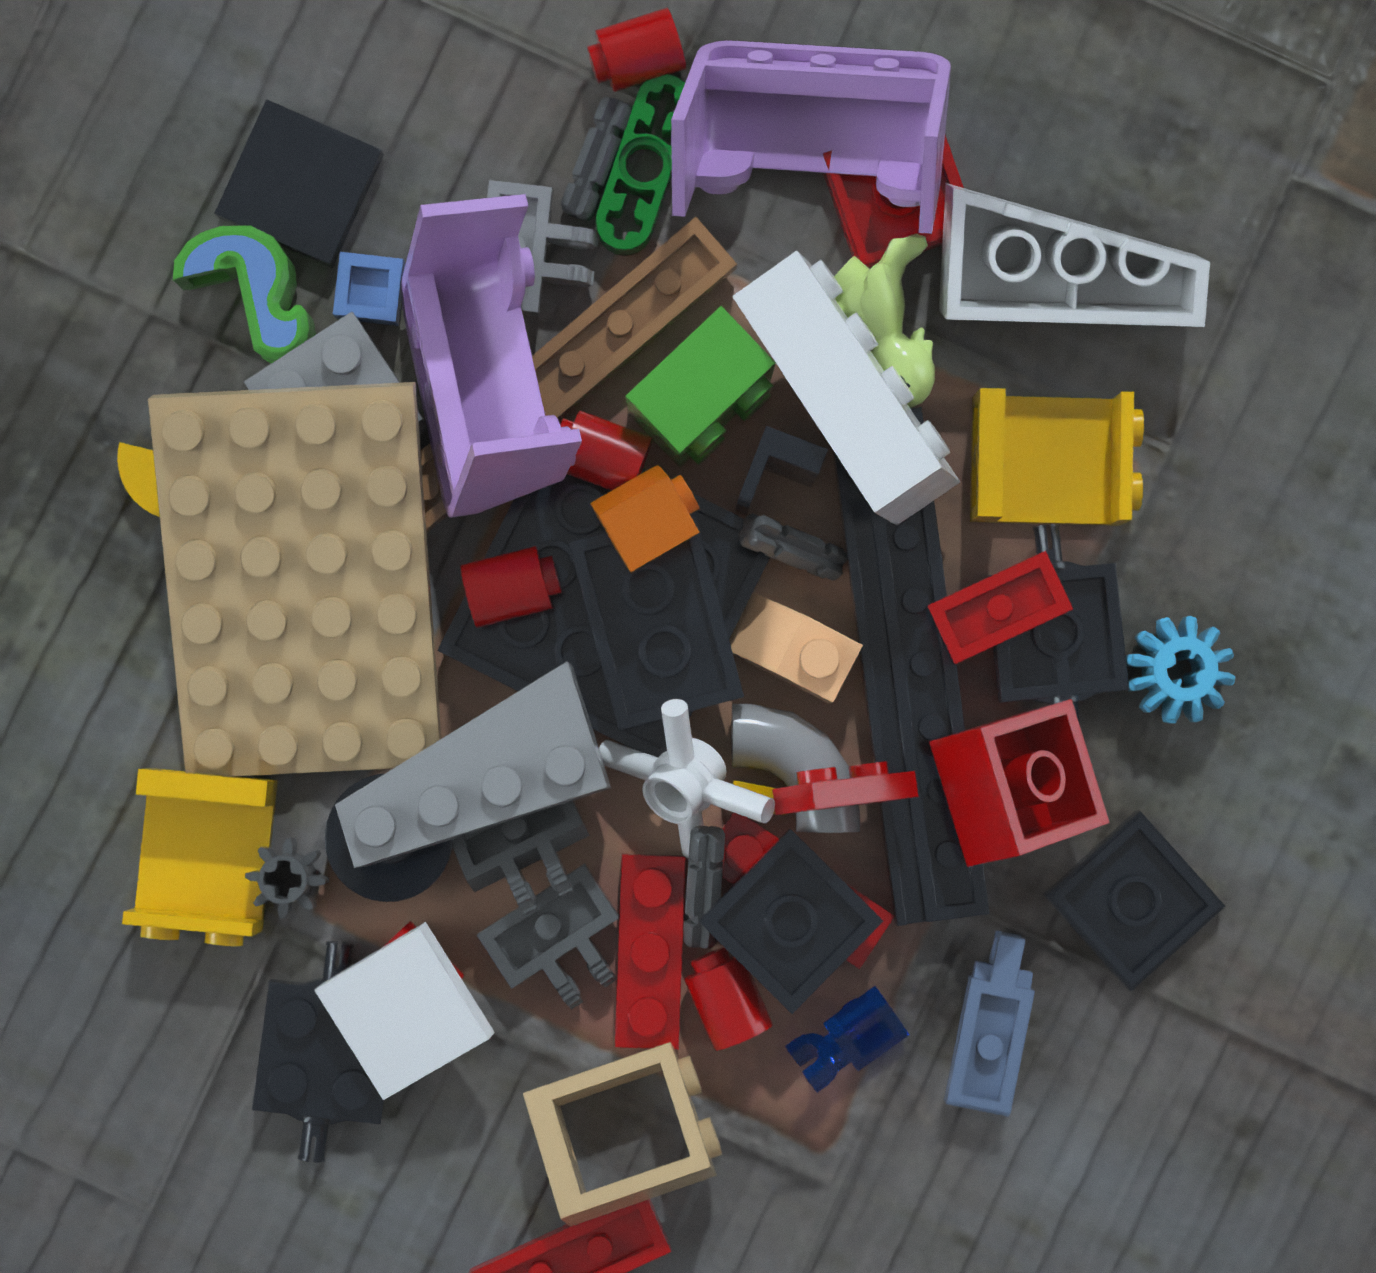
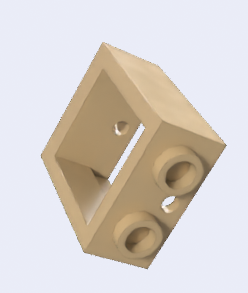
M671 1042L523 1093L559 1216L567 1225L573 1226L717 1176L711 1158L722 1155V1150L711 1118L699 1120L691 1096L702 1093L690 1056L679 1059ZM663 1070L690 1156L586 1192L560 1106Z

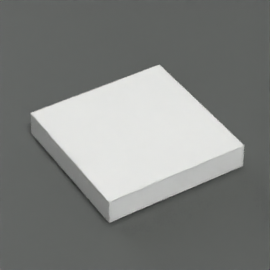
M426 922L323 982L314 990L383 1100L489 1040L495 1033Z

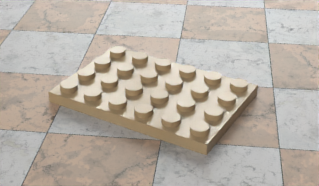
M403 382L158 394L149 397L148 405L185 773L232 777L392 769L442 739L416 383Z

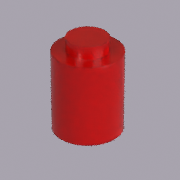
M668 7L595 30L597 43L587 46L589 59L598 84L609 80L613 92L686 69L680 38Z
M581 410L574 422L563 418L560 426H568L571 430L579 429L582 443L576 453L575 464L570 466L567 472L568 475L612 491L642 474L653 437Z
M537 546L460 565L469 608L476 628L552 609L550 596L562 593L553 556L540 558Z
M725 947L713 950L691 961L695 972L685 977L684 981L715 1051L723 1050L749 1040L773 1026L752 974L734 956H730Z

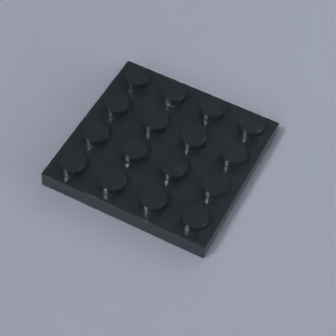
M566 474L564 480L513 500L484 557L486 559L537 546L540 558L552 555L562 592L550 596L552 609L476 628L467 596L465 595L437 651L517 691H520L568 661L574 668L592 728L632 749L659 757L663 752L667 751L663 719L618 730L568 543L606 532L590 503L611 490ZM693 493L700 507L699 510L695 511L698 527L726 631L730 639L770 557L764 555L761 551L756 552L742 546L738 534L743 529L744 518ZM693 711L688 712V713H689V719H690V717H691Z

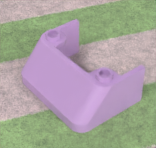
M717 41L702 46L697 51L671 119L672 216L686 215L695 187H700L703 191L711 194L731 193L750 178L753 168L877 176V191L887 197L892 204L901 207L920 206L919 233L932 234L941 183L950 85V62L944 57L933 53L746 41ZM832 150L828 170L823 153Z
M526 194L420 205L402 276L401 300L442 500L446 513L450 518L478 514L564 480L570 466L575 464L576 453L582 443L579 429L571 430L568 426L561 427L555 415L545 416L521 309L525 287L533 286L535 280L531 251L528 247L521 248L518 238L528 208Z

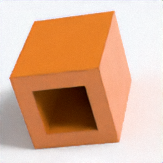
M659 465L652 467L590 503L620 558L630 572L700 533L690 514L699 510L700 507L684 478L680 474L670 480L669 476Z

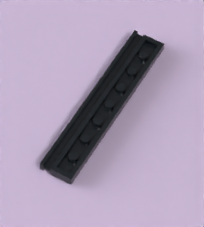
M922 407L910 408L920 424H923ZM832 449L845 549L848 559L847 564L858 643L863 645L859 655L874 763L887 761L889 774L915 771L919 797L879 803L895 925L903 926L912 923L934 922L990 914L983 864L969 867L966 865L929 743L930 741L965 731L956 664L954 665L927 607L947 597L935 502L932 501L899 525L893 524L874 513Z

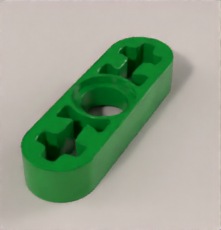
M666 74L647 80L640 87L597 211L596 228L599 240L607 250L617 255H633L647 246L651 240L672 178L671 145H668L655 135L636 134V132L641 127L646 132L651 133L655 121V108L648 104L650 99L660 101L664 92L672 93L675 106H677L685 83L673 75ZM669 112L666 116L662 128V138H671V119L674 112ZM641 149H649L656 152L663 162V169L660 175L649 182L635 180L626 169L628 158L634 152ZM618 186H622L636 196L654 197L651 204H647L641 198L638 199L634 211L635 223L641 226L642 229L639 233L629 231L625 240L615 238V228L611 223L607 222L610 217L620 218L628 201L626 193H616Z

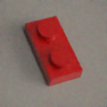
M1046 550L927 606L954 665L1073 610Z
M887 761L849 766L850 778L837 779L836 767L796 772L798 785L772 789L775 801V815L919 797L915 771L889 774Z

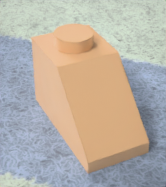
M752 593L729 639L733 655L827 704L834 702L863 646L802 613L756 593Z

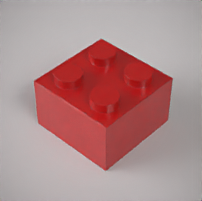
M1072 699L1018 713L929 742L967 867L1021 856L1110 823Z

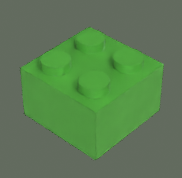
M720 306L625 396L628 414L649 436L653 437L655 443L679 468L690 458L699 465L724 442L725 438L723 435L727 431L724 426L736 414L743 421H746L771 397L769 392L774 387L771 379L776 362Z

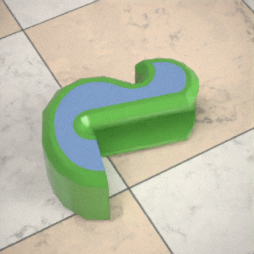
M251 225L219 226L201 232L189 240L174 260L173 281L182 290L197 289L238 278L253 349L261 355L262 359L270 364L316 335L314 320L301 305H295L288 311L297 288L295 267L276 239Z

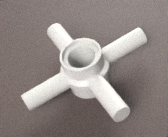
M671 699L666 701L661 707L667 751L663 752L659 757L610 740H605L599 747L604 766L645 780L642 788L645 801L658 816L668 822L678 824L682 854L690 859V832L695 826L704 825L702 811L711 804L761 823H767L773 815L775 809L773 798L723 781L727 773L725 763L713 747L704 741L692 738L688 706L683 700Z

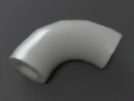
M732 704V768H756L769 771L783 780L787 787L798 785L796 772L836 767L837 779L850 778L849 766L829 736L794 712L756 704ZM859 805L796 813V832H860Z

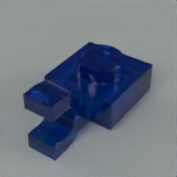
M874 986L860 997L846 1003L839 1012L823 1022L829 1034L824 1037L815 1033L803 1034L785 1045V1047L800 1067L811 1059L818 1057L812 1065L802 1071L808 1082L818 1093L835 1079L838 1071L848 1064L852 1063L855 1069L860 1071L910 1034L878 988Z

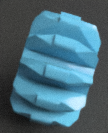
M1169 617L1157 620L1156 632L1158 638L1147 631H1141L1135 636L1137 644L1147 653L1146 656L1141 654L1126 655L1127 666L1142 669V677L1128 680V691L1147 688L1149 692L1141 700L1139 708L1145 713H1150L1163 702L1161 715L1165 723H1176L1180 717L1181 710H1183L1190 722L1203 720L1204 711L1201 701L1213 709H1219L1225 703L1222 695L1213 688L1214 684L1230 686L1235 682V676L1231 673L1218 671V663L1229 661L1234 657L1232 649L1227 648L1213 652L1211 647L1218 640L1220 631L1215 627H1210L1201 632L1197 637L1198 624L1196 617H1183L1178 630H1176L1174 623ZM1175 653H1179L1178 661L1188 660L1191 664L1192 671L1183 676L1185 685L1183 687H1180L1181 679L1170 680L1167 673V668L1176 664Z

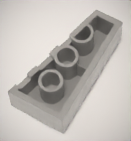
M567 661L335 804L353 866L354 868H359L611 789V785L574 668Z

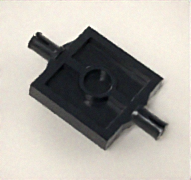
M1060 524L1034 526L1036 554L1046 550L1073 610L993 647L999 703L1034 700L1045 704H1054L1072 699L1080 724L1078 701H1083L1097 693L1129 690L1116 563L1083 566L1063 561L1059 531Z
M326 941L327 947L322 978L303 983L270 979L268 985L252 1110L288 1114L299 1121H303L300 1150L297 1158L306 1162L310 1158L313 1136L316 1137L313 1162H325L329 1124L353 1121L381 1125L384 1100L314 991L323 982L350 967L354 944L342 942L339 967H336L338 941Z

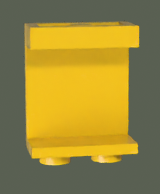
M980 388L972 397L970 522L1121 526L1131 521L1132 510H1140L1143 498L1142 474L1140 472H1133V447H1141L1144 414L1142 409H1134V392H1120L1113 399L1006 396V389Z
M157 768L138 769L136 795H146L135 908L123 911L122 924L141 926L140 937L158 940H179L180 930L205 932L204 943L220 946H243L244 936L252 937L261 933L263 930L265 904L256 907L253 902L262 892L260 891L258 881L246 879L245 873L260 870L265 862L258 853L260 847L268 846L271 848L278 780L240 776L224 777L222 775L201 773L193 774L185 773V771Z

